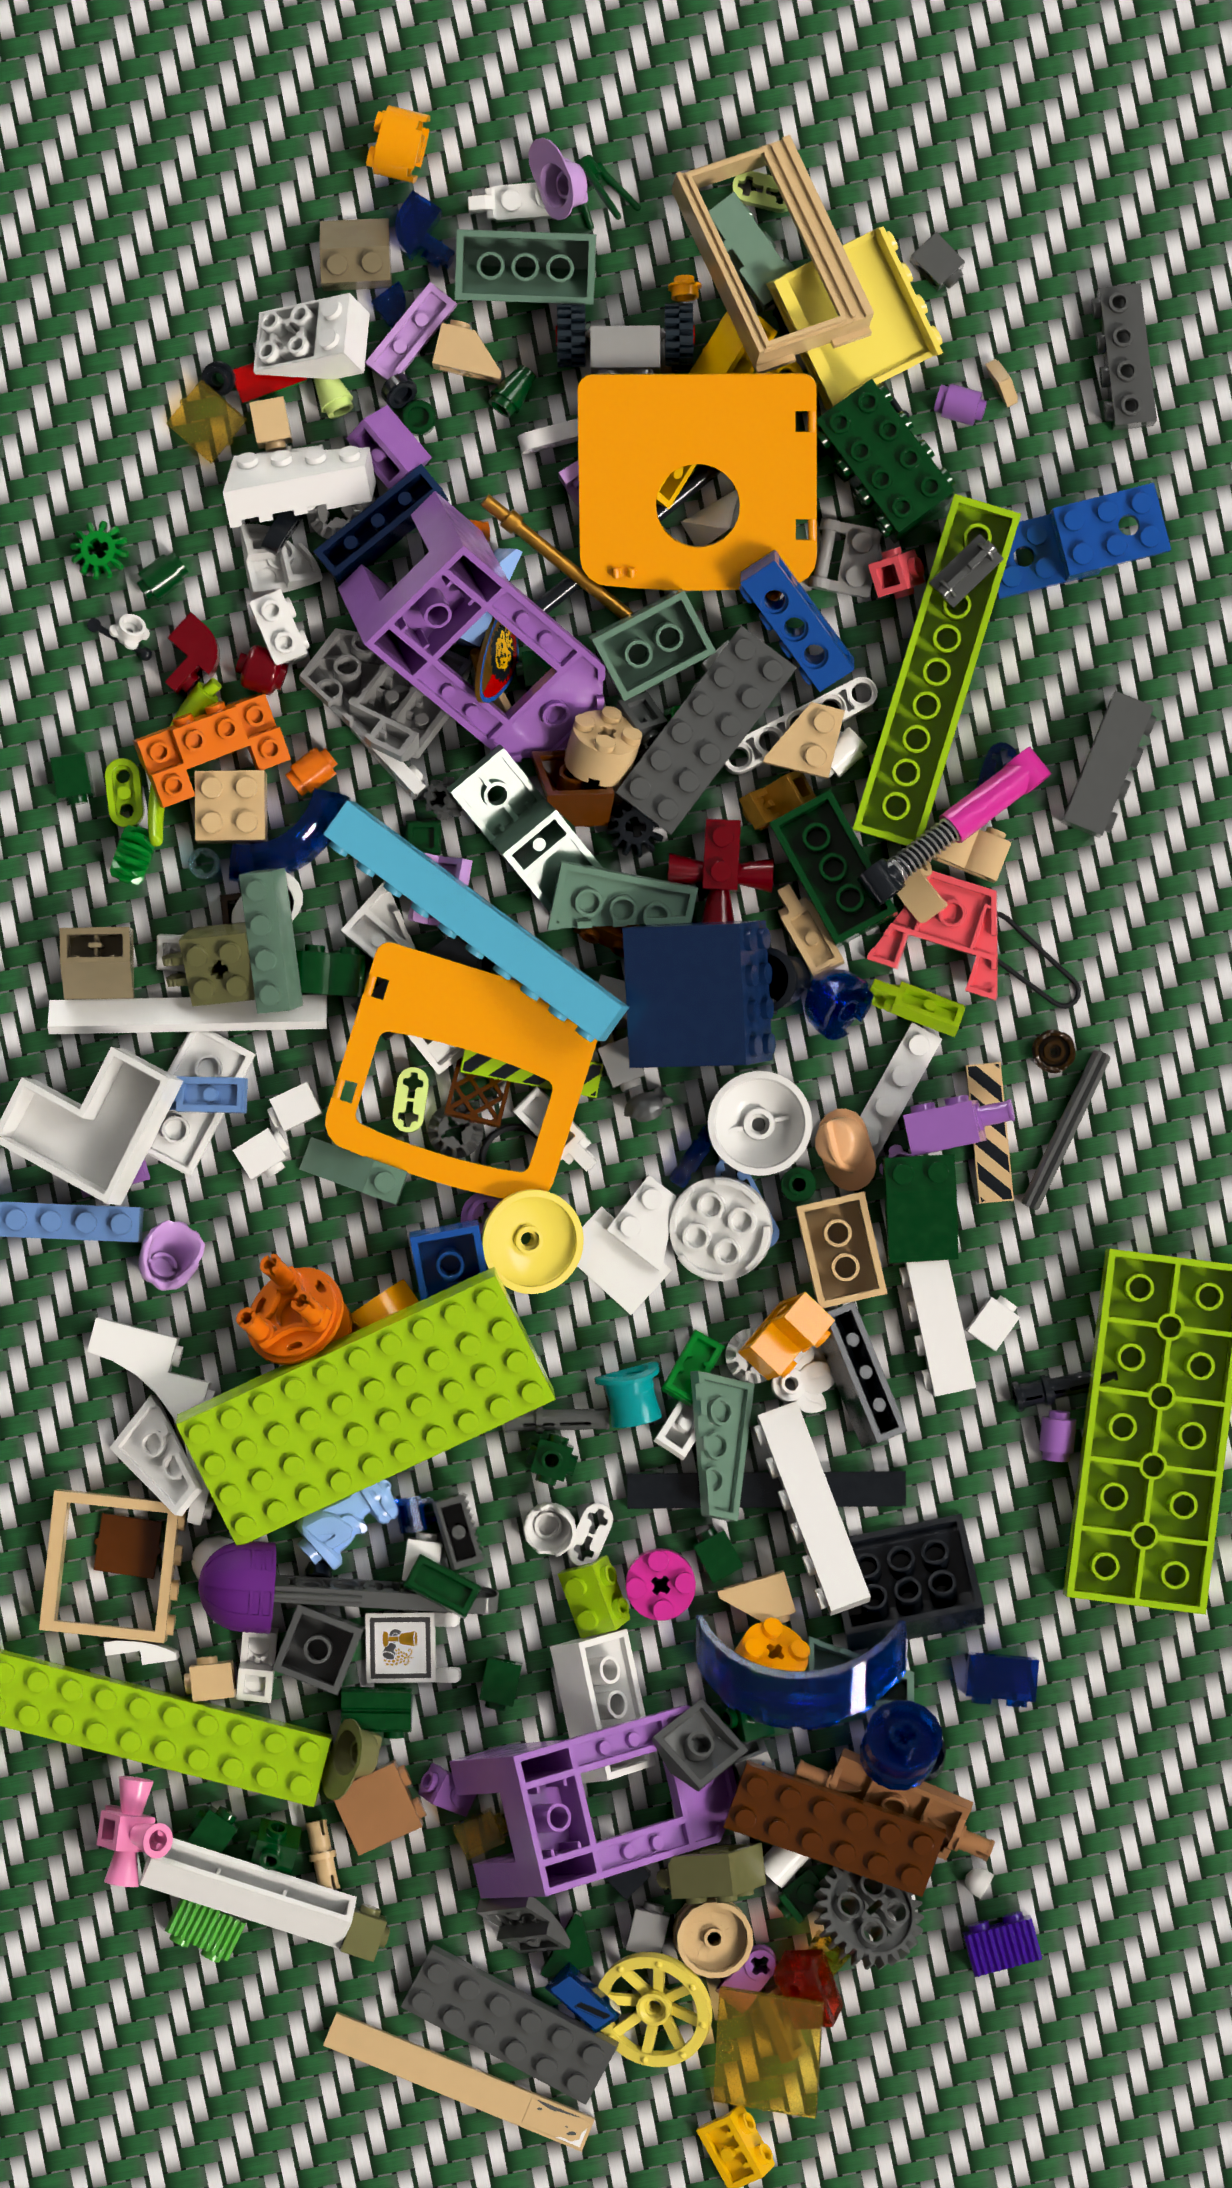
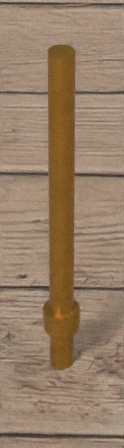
M490 494L482 501L481 506L501 521L500 526L510 534L513 532L618 618L622 619L634 613L604 587L589 579L583 570L523 522L524 518L515 510L509 511Z

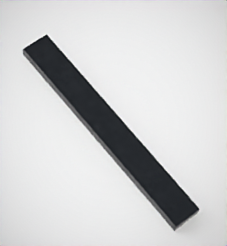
M906 1471L824 1472L837 1507L906 1506ZM744 1472L740 1508L782 1507L778 1496V1491L783 1490L779 1478L772 1479L769 1472ZM627 1473V1509L701 1508L698 1473Z

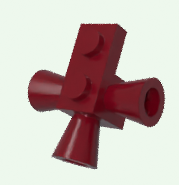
M706 819L703 861L669 853L668 881L685 885L702 883V891H709L701 922L734 921L730 892H737L738 884L772 893L774 858L739 863L741 820Z

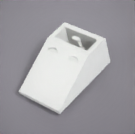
M351 293L259 312L253 372L256 375L332 380L363 374L365 370L370 313Z

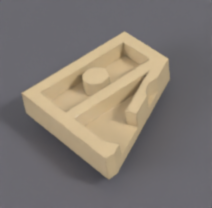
M811 702L766 754L763 763L828 779L845 710Z

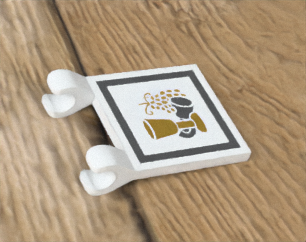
M451 1612L365 1613L366 1683H456L461 1680V1669L459 1667L436 1668L435 1627H455L459 1625L460 1617Z

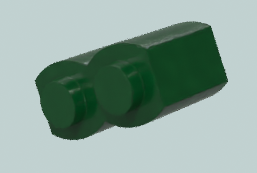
M305 944L304 951L296 950L301 993L362 997L366 983L367 956L360 955V948L339 947V953H326L325 946Z

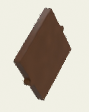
M102 1513L99 1537L94 1541L97 1545L94 1570L154 1579L157 1557L162 1552L159 1544L163 1522Z

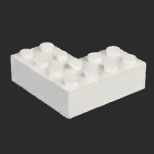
M115 1047L110 1048L82 1104L38 1080L21 1077L0 1119V1145L106 1204L121 1205L183 1080L125 1049Z

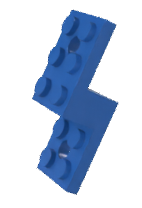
M1154 483L1052 508L1048 515L1019 522L997 593L998 600L1099 575L1104 568L1170 552L1171 546ZM1123 517L1134 518L1138 524L1137 532L1133 535L1123 534L1118 526L1119 520ZM1019 548L1029 549L1033 554L1032 564L1026 567L1019 566L1014 560V552Z

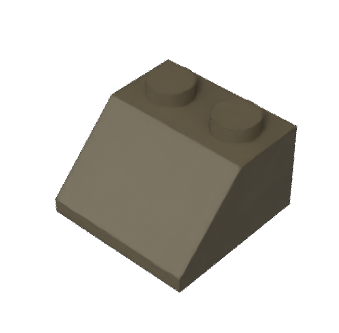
M389 218L320 221L319 251L323 291L392 288Z

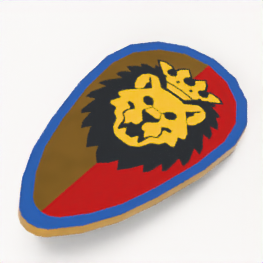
M493 617L486 630L482 645L473 648L469 652L476 672L475 696L479 703L495 701L505 691L515 676L516 661L519 658L518 637Z

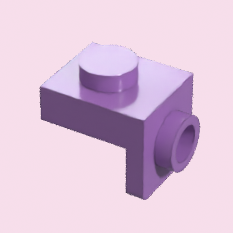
M435 1763L430 1765L429 1770L422 1777L421 1787L418 1792L421 1797L431 1804L464 1817L467 1816L476 1797V1794L457 1796L452 1772L445 1770Z

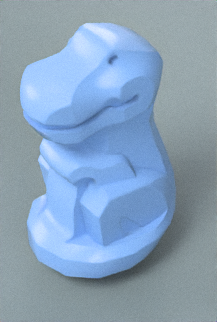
M384 1479L298 1519L295 1528L304 1538L297 1545L315 1565L323 1559L332 1570H336L342 1565L341 1552L351 1544L356 1534H365L368 1531V1526L363 1520L367 1514L370 1513L381 1524L390 1523V1520H395L398 1516L399 1510L397 1502L391 1493V1483Z

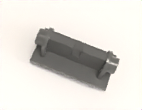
M979 534L929 583L954 608L1004 558L997 552V549L990 541H986Z

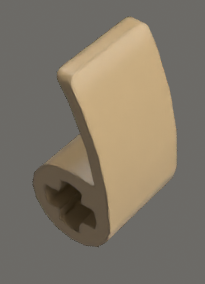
M927 861V865L922 864V869L917 868V872H913L912 876L908 877V880L904 883L905 887L897 893L907 909L920 923H926L948 906L947 902L927 879L932 874V866L929 861Z

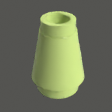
M314 378L321 411L326 413L328 418H339L353 409L354 406L351 402L353 396L340 379Z

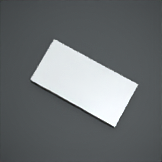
M213 1031L188 1032L167 1072L175 1077L244 1078L256 1054ZM169 1110L147 1154L191 1177L225 1113L177 1112Z

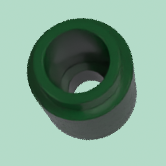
M172 551L167 556L165 554L161 555L137 573L141 580L136 584L148 600L154 596L159 601L184 583L183 578L189 572Z
M792 1168L781 1179V1192L785 1198L792 1202L806 1201L812 1197L816 1190L815 1177L805 1168ZM796 1178H802L805 1181V1188L800 1192L795 1191L792 1187V1182Z

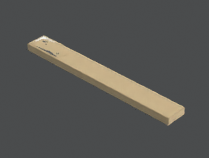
M336 2012L323 2044L327 2048L581 2152L595 2120V2117L340 2012Z

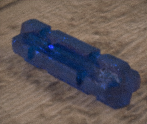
M708 1124L702 1127L698 1133L699 1138L697 1140L694 1139L680 1160V1166L675 1167L669 1179L681 1188L687 1185L691 1179L690 1174L692 1172L695 1173L710 1150L708 1147L712 1143L709 1138Z

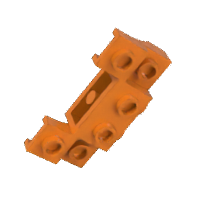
M257 693L225 705L224 701L208 705L204 708L206 713L194 718L192 713L179 716L172 720L174 725L132 740L161 808L195 796L187 769L242 748H248L256 770H265L291 760L280 727L276 726L265 694Z

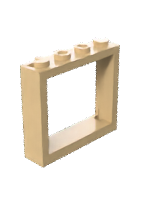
M64 1489L54 1490L39 1630L165 1643L168 1635H174V1625L176 1624V1615L170 1614L171 1601H177L179 1595L180 1580H174L175 1566H181L183 1545H178L179 1531H185L187 1511L183 1516L174 1515L158 1499ZM70 1503L168 1513L155 1630L58 1620Z

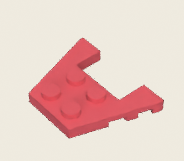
M932 871V874L927 879L947 902L948 906L926 923H920L904 905V908L893 923L885 930L879 942L868 953L867 960L898 969L908 936L926 940L976 956L965 991L996 1001L998 997L997 891Z

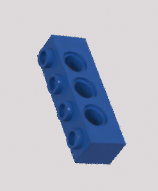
M773 550L741 572V585L739 586L741 594L749 604L754 602L761 611L759 617L769 631L774 629L781 638L779 640L781 649L788 658L794 656L801 666L798 670L808 685L814 684L818 691L821 692L854 670V657L776 550ZM778 590L783 593L784 597L778 601H772L766 597V594L769 591ZM796 617L801 619L804 624L799 628H791L785 622L790 618ZM810 645H818L823 648V652L818 655H810L805 649Z

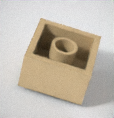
M265 770L195 771V841L198 844L268 843L267 773Z

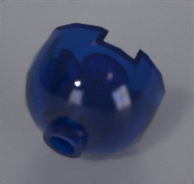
M835 969L811 981L812 985L807 989L804 1004L805 1014L812 1026L828 1040H838L849 1034L845 1029L855 1019L862 1022L872 1004L873 993L868 990L870 984L859 975L851 971Z

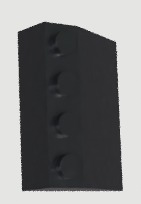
M962 1513L848 1537L871 1596L870 1602L840 1612L848 1650L856 1651L985 1624L984 1605Z

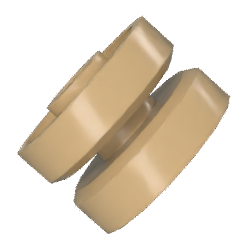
M707 1898V1902L685 1903L676 1914L672 1926L673 1944L684 1964L695 1974L710 1979L724 1978L739 1971L749 1959L753 1947V1931L745 1914L733 1902L717 1903L716 1898ZM717 1932L719 1934L718 1937L713 1936L712 1942H708L707 1939L710 1933Z

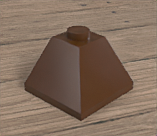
M566 750L531 751L530 757L548 803L575 827L607 826L609 824L615 795L613 787L599 786L600 781L591 778L588 779V783L576 778L565 765Z

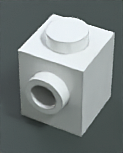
M267 1128L232 1151L249 1178L255 1180L262 1174L270 1178L283 1170L285 1166L282 1162L288 1159L284 1151L288 1150L289 1146L279 1131L273 1134L271 1129Z

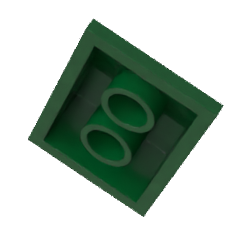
M955 1154L883 1158L888 1263L959 1259Z

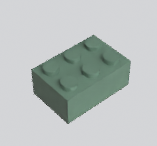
M683 589L675 590L588 637L599 659L605 665V670L619 697L623 701L716 653Z

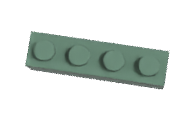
M285 868L258 870L240 874L239 880L257 1014L290 1011L303 1006Z

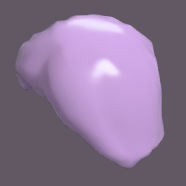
M167 1220L152 1228L143 1240L139 1255L138 1267L142 1278L146 1282L152 1283L161 1291L179 1289L185 1285L198 1269V1263L203 1256L205 1243L201 1239L200 1234L189 1228L186 1223L180 1221L172 1222Z

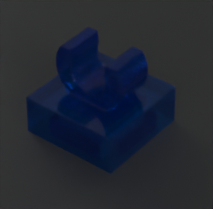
M421 1495L395 1499L399 1510L397 1518L401 1534L427 1530L426 1524H433L437 1521L436 1516L425 1517L423 1510L426 1504L434 1502L433 1498H421Z

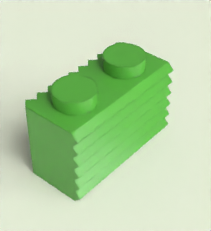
M180 1898L165 1931L171 1934L169 1939L174 1943L187 1948L191 1943L202 1949L200 1953L202 1956L219 1963L221 1959L224 1961L229 1960L248 1920Z

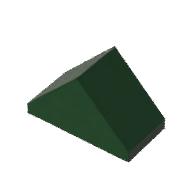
M577 1909L564 1929L571 1941L570 1948L551 1951L540 1971V1975L545 1978L594 1966V1957L583 1915Z

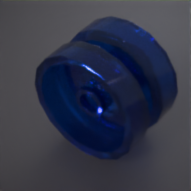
M895 1700L882 1705L872 1714L860 1744V1761L866 1774L875 1783L890 1790H908L920 1786L930 1776L943 1745L942 1729L937 1718L925 1706L913 1701Z

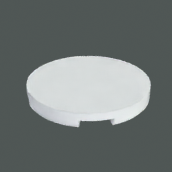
M710 1177L689 1186L675 1201L668 1221L670 1240L678 1256L677 1259L691 1273L711 1281L733 1280L751 1272L766 1256L772 1240V1218L764 1199L750 1185L731 1177Z

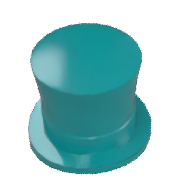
M648 1362L594 1378L595 1384L604 1386L608 1397L611 1427L628 1428L640 1426L662 1417L653 1382V1377L660 1372L659 1363Z

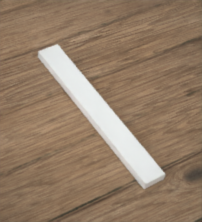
M302 995L303 1006L290 1011L257 1014L255 1000L192 1006L190 997L49 1000L48 1033L95 1034L327 1029L328 1001L327 995Z

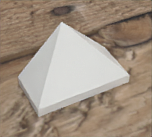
M737 490L681 521L694 546L713 544L724 538L732 530L738 519L740 509Z

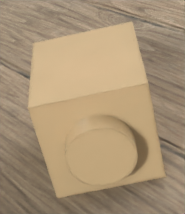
M283 396L249 402L259 449L265 448L266 452L284 450L287 443H293L286 402Z

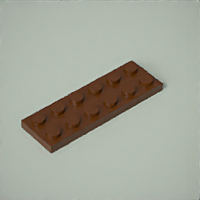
M749 1760L746 1761L723 1827L923 1897L946 1835V1829Z

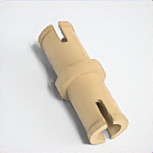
M327 1819L305 1823L312 1853L308 1855L309 1861L314 1863L318 1885L330 1889L341 1888L334 1862V1857H337L336 1849L332 1850Z

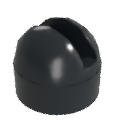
M322 1559L316 1565L311 1561L305 1568L304 1576L332 1578V1570Z

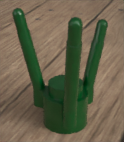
M592 155L584 156L575 162L585 172L587 192L595 189L616 220L621 219V214L602 187L603 179L636 211L641 209V206L607 172L603 164L595 162ZM586 202L579 206L588 229L593 230L594 224Z

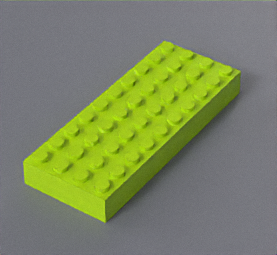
M1116 1249L1105 1250L1091 1363V1377L1087 1395L1063 1595L1066 1597L1206 1615L1232 1406V1264ZM1117 1371L1118 1380L1115 1381L1114 1378L1100 1384L1101 1374Z
M494 1266L329 1343L321 1352L306 1361L292 1365H282L177 1414L176 1426L235 1544L245 1545L556 1399L554 1388Z

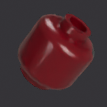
M254 645L250 648L248 654L241 652L235 672L241 674L240 684L242 687L261 694L271 695L275 689L281 690L289 664L275 665L267 648Z

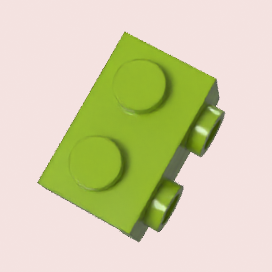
M607 1555L599 1557L592 1563L564 1569L557 1574L581 1639L616 1631L630 1620L629 1605L621 1593L617 1582V1572L611 1565Z

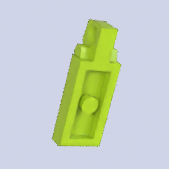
M874 979L866 1002L880 1009L883 1008L887 1012L955 1037L966 1008L963 1004L901 981L900 985H895Z

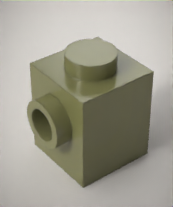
M361 1904L360 1908L355 1907L352 1924L339 1948L341 1952L374 1962L378 1948L385 1947L390 1933V1928L386 1927V1918L380 1915L381 1910L367 1904Z

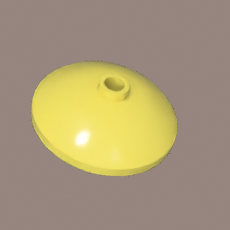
M537 1189L519 1191L500 1201L488 1215L481 1235L486 1267L490 1269L495 1266L505 1287L524 1294L543 1293L556 1288L567 1280L580 1261L584 1243L581 1222L574 1209L561 1197L548 1191ZM529 1232L531 1235L530 1241L527 1244H522V1235Z

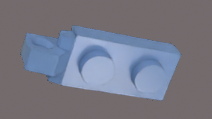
M177 1076V1078L183 1080V1083L169 1110L198 1113H247V1078Z

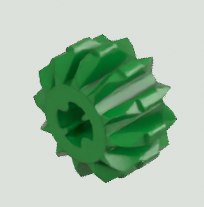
M106 521L100 522L98 531L89 522L86 524L89 531L88 535L79 530L75 533L82 543H71L70 548L75 552L81 553L74 555L71 560L73 564L83 563L79 570L82 575L88 574L92 569V578L98 581L101 576V570H104L107 578L111 579L113 578V573L110 568L113 565L119 571L124 569L123 564L118 561V558H129L130 554L128 551L119 549L127 545L128 540L126 537L117 538L120 533V529L117 526L112 527L107 533L108 526ZM98 543H101L103 547H108V551L104 550L106 555L103 558H98L96 554H91L92 551H96L94 546Z
M131 825L124 828L110 867L112 877L126 884L140 885L143 882L155 850V846L150 844L148 829Z

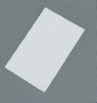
M601 1206L582 1227L584 1243L577 1267L632 1315L672 1270L663 1263V1267L658 1271L609 1233L606 1229L615 1218Z

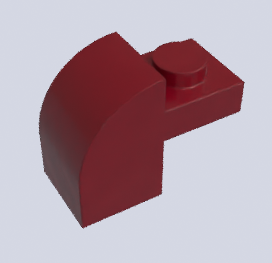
M190 612L167 637L173 645L187 656L165 681L167 686L177 695L182 690L187 693L195 686L200 679L197 675L200 670L212 678L220 663V648L215 636L204 623Z

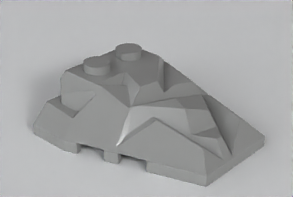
M335 628L299 675V680L371 748L400 762L408 761L411 757L419 758L450 717V715L366 647L359 633L355 631ZM447 650L439 659L467 681L473 666L472 661Z

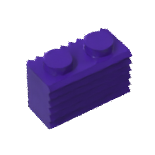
M1022 1911L1003 1915V1922L989 1925L988 1920H983L968 1925L969 1931L962 1932L975 1977L1043 1959L1030 1915L1023 1916Z

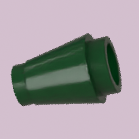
M519 365L517 369L491 391L492 396L488 400L489 404L498 413L510 418L513 413L519 412L536 375L526 366Z

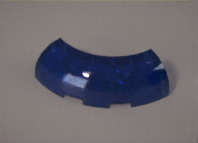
M314 788L311 801L305 813L287 832L275 839L259 844H233L229 865V881L240 882V874L258 870L285 868L287 873H292L309 864L331 842L323 834L346 801H350L351 798L339 793Z

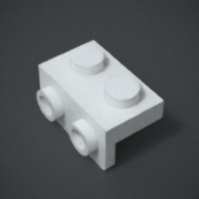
M280 589L252 600L249 604L274 664L279 666L291 661V664L294 665L304 661L308 654L307 649L310 646L303 629L298 630L293 619L296 617V612L290 598H284Z

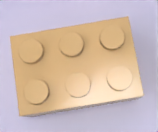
M864 1191L795 1207L815 1299L822 1308L888 1294Z

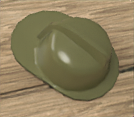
M352 1718L344 1720L340 1725L335 1743L326 1760L323 1771V1791L326 1797L333 1801L341 1799L347 1793L354 1779L370 1775L378 1763L382 1737L378 1733L361 1729L357 1721Z

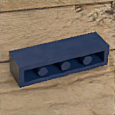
M420 464L313 552L336 582L341 585L361 564L368 567L416 528L411 514L434 491L446 501L449 500L439 484L424 466Z

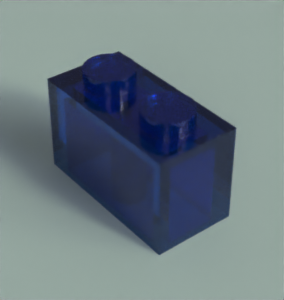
M967 1652L964 1694L965 1696L972 1697L971 1703L991 1705L992 1699L1006 1700V1706L1027 1707V1702H1036L1039 1660L1036 1657Z

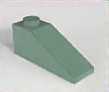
M313 1137L310 1138L299 1170L395 1205L399 1202L409 1174L407 1171L365 1156L363 1157Z

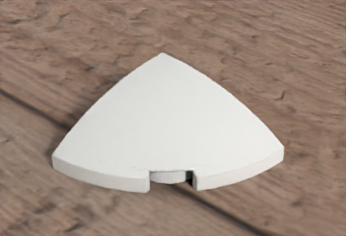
M242 524L243 526H240L242 550L251 598L262 597L280 589L284 593L322 581L323 577L316 560L302 543H298L297 547H295L290 541H287L280 553L275 556L261 548L270 526L260 524Z

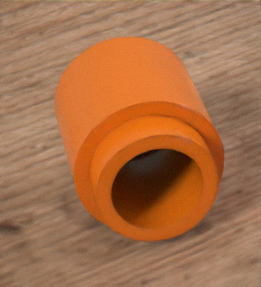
M315 746L290 766L292 770L286 773L285 776L299 794L304 796L307 792L312 794L334 777L337 773L333 768L338 763L326 748L319 751Z

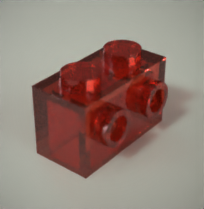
M824 1949L786 1950L779 1964L775 1967L774 1980L776 1985L780 1987L784 1998L785 2010L787 2014H790L794 2028L833 2027L843 2007V2002Z

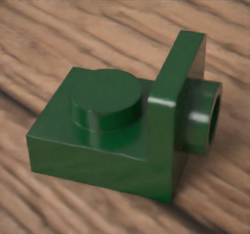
M810 1867L777 1892L778 1898L781 1901L776 1905L788 1921L795 1918L801 1924L805 1917L813 1911L812 1907L820 1901L814 1897V1893L822 1888L819 1885L821 1880Z

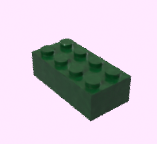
M831 789L769 823L837 948L898 915L891 899L878 907L857 881V878L870 868L872 864Z

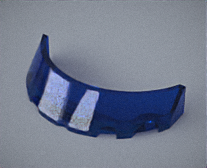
M696 1615V1663L702 1677L705 1678L711 1688L721 1697V1701L734 1711L738 1709L754 1717L756 1722L784 1729L792 1727L817 1729L839 1724V1720L858 1712L863 1714L876 1705V1701L887 1693L896 1682L899 1683L906 1672L908 1651L906 1621H898L891 1632L880 1643L849 1662L820 1670L786 1671L766 1667L740 1656L715 1635L703 1615Z

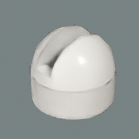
M983 1868L973 1869L966 1875V1888L971 1894L981 1899L990 1885L994 1874Z

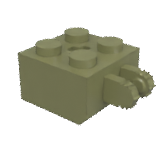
M245 922L190 929L179 939L181 952L166 954L162 957L164 966L184 965L185 973L172 974L166 977L168 987L188 986L192 1006L255 1000Z
M762 1843L708 1845L684 1855L674 1856L668 1863V1868H662L657 1872L655 1880H657L659 1887H662V1889H671L672 1899H686V1904L707 1902V1898H716L717 1903L737 1901V1897L753 1895L755 1888L766 1885Z

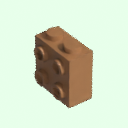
M396 1760L375 1768L370 1775L354 1779L347 1793L341 1799L334 1800L358 1856L423 1827L424 1822L422 1818L427 1816L419 1797L412 1798L407 1787L412 1784L410 1775L405 1765L398 1766Z

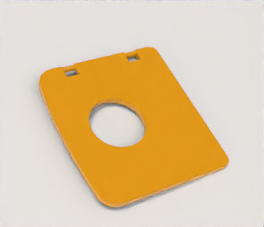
M805 373L590 374L581 379L578 384L580 561L582 569L589 579L600 585L636 589H683L684 591L739 590L741 572L773 550L777 551L799 583L810 576L815 568L817 559V387L812 376ZM796 411H808V431H796ZM692 464L708 465L723 472L732 481L739 496V516L732 530L721 540L705 546H691L677 541L663 528L657 514V495L664 480L675 470ZM796 519H808V539H796Z

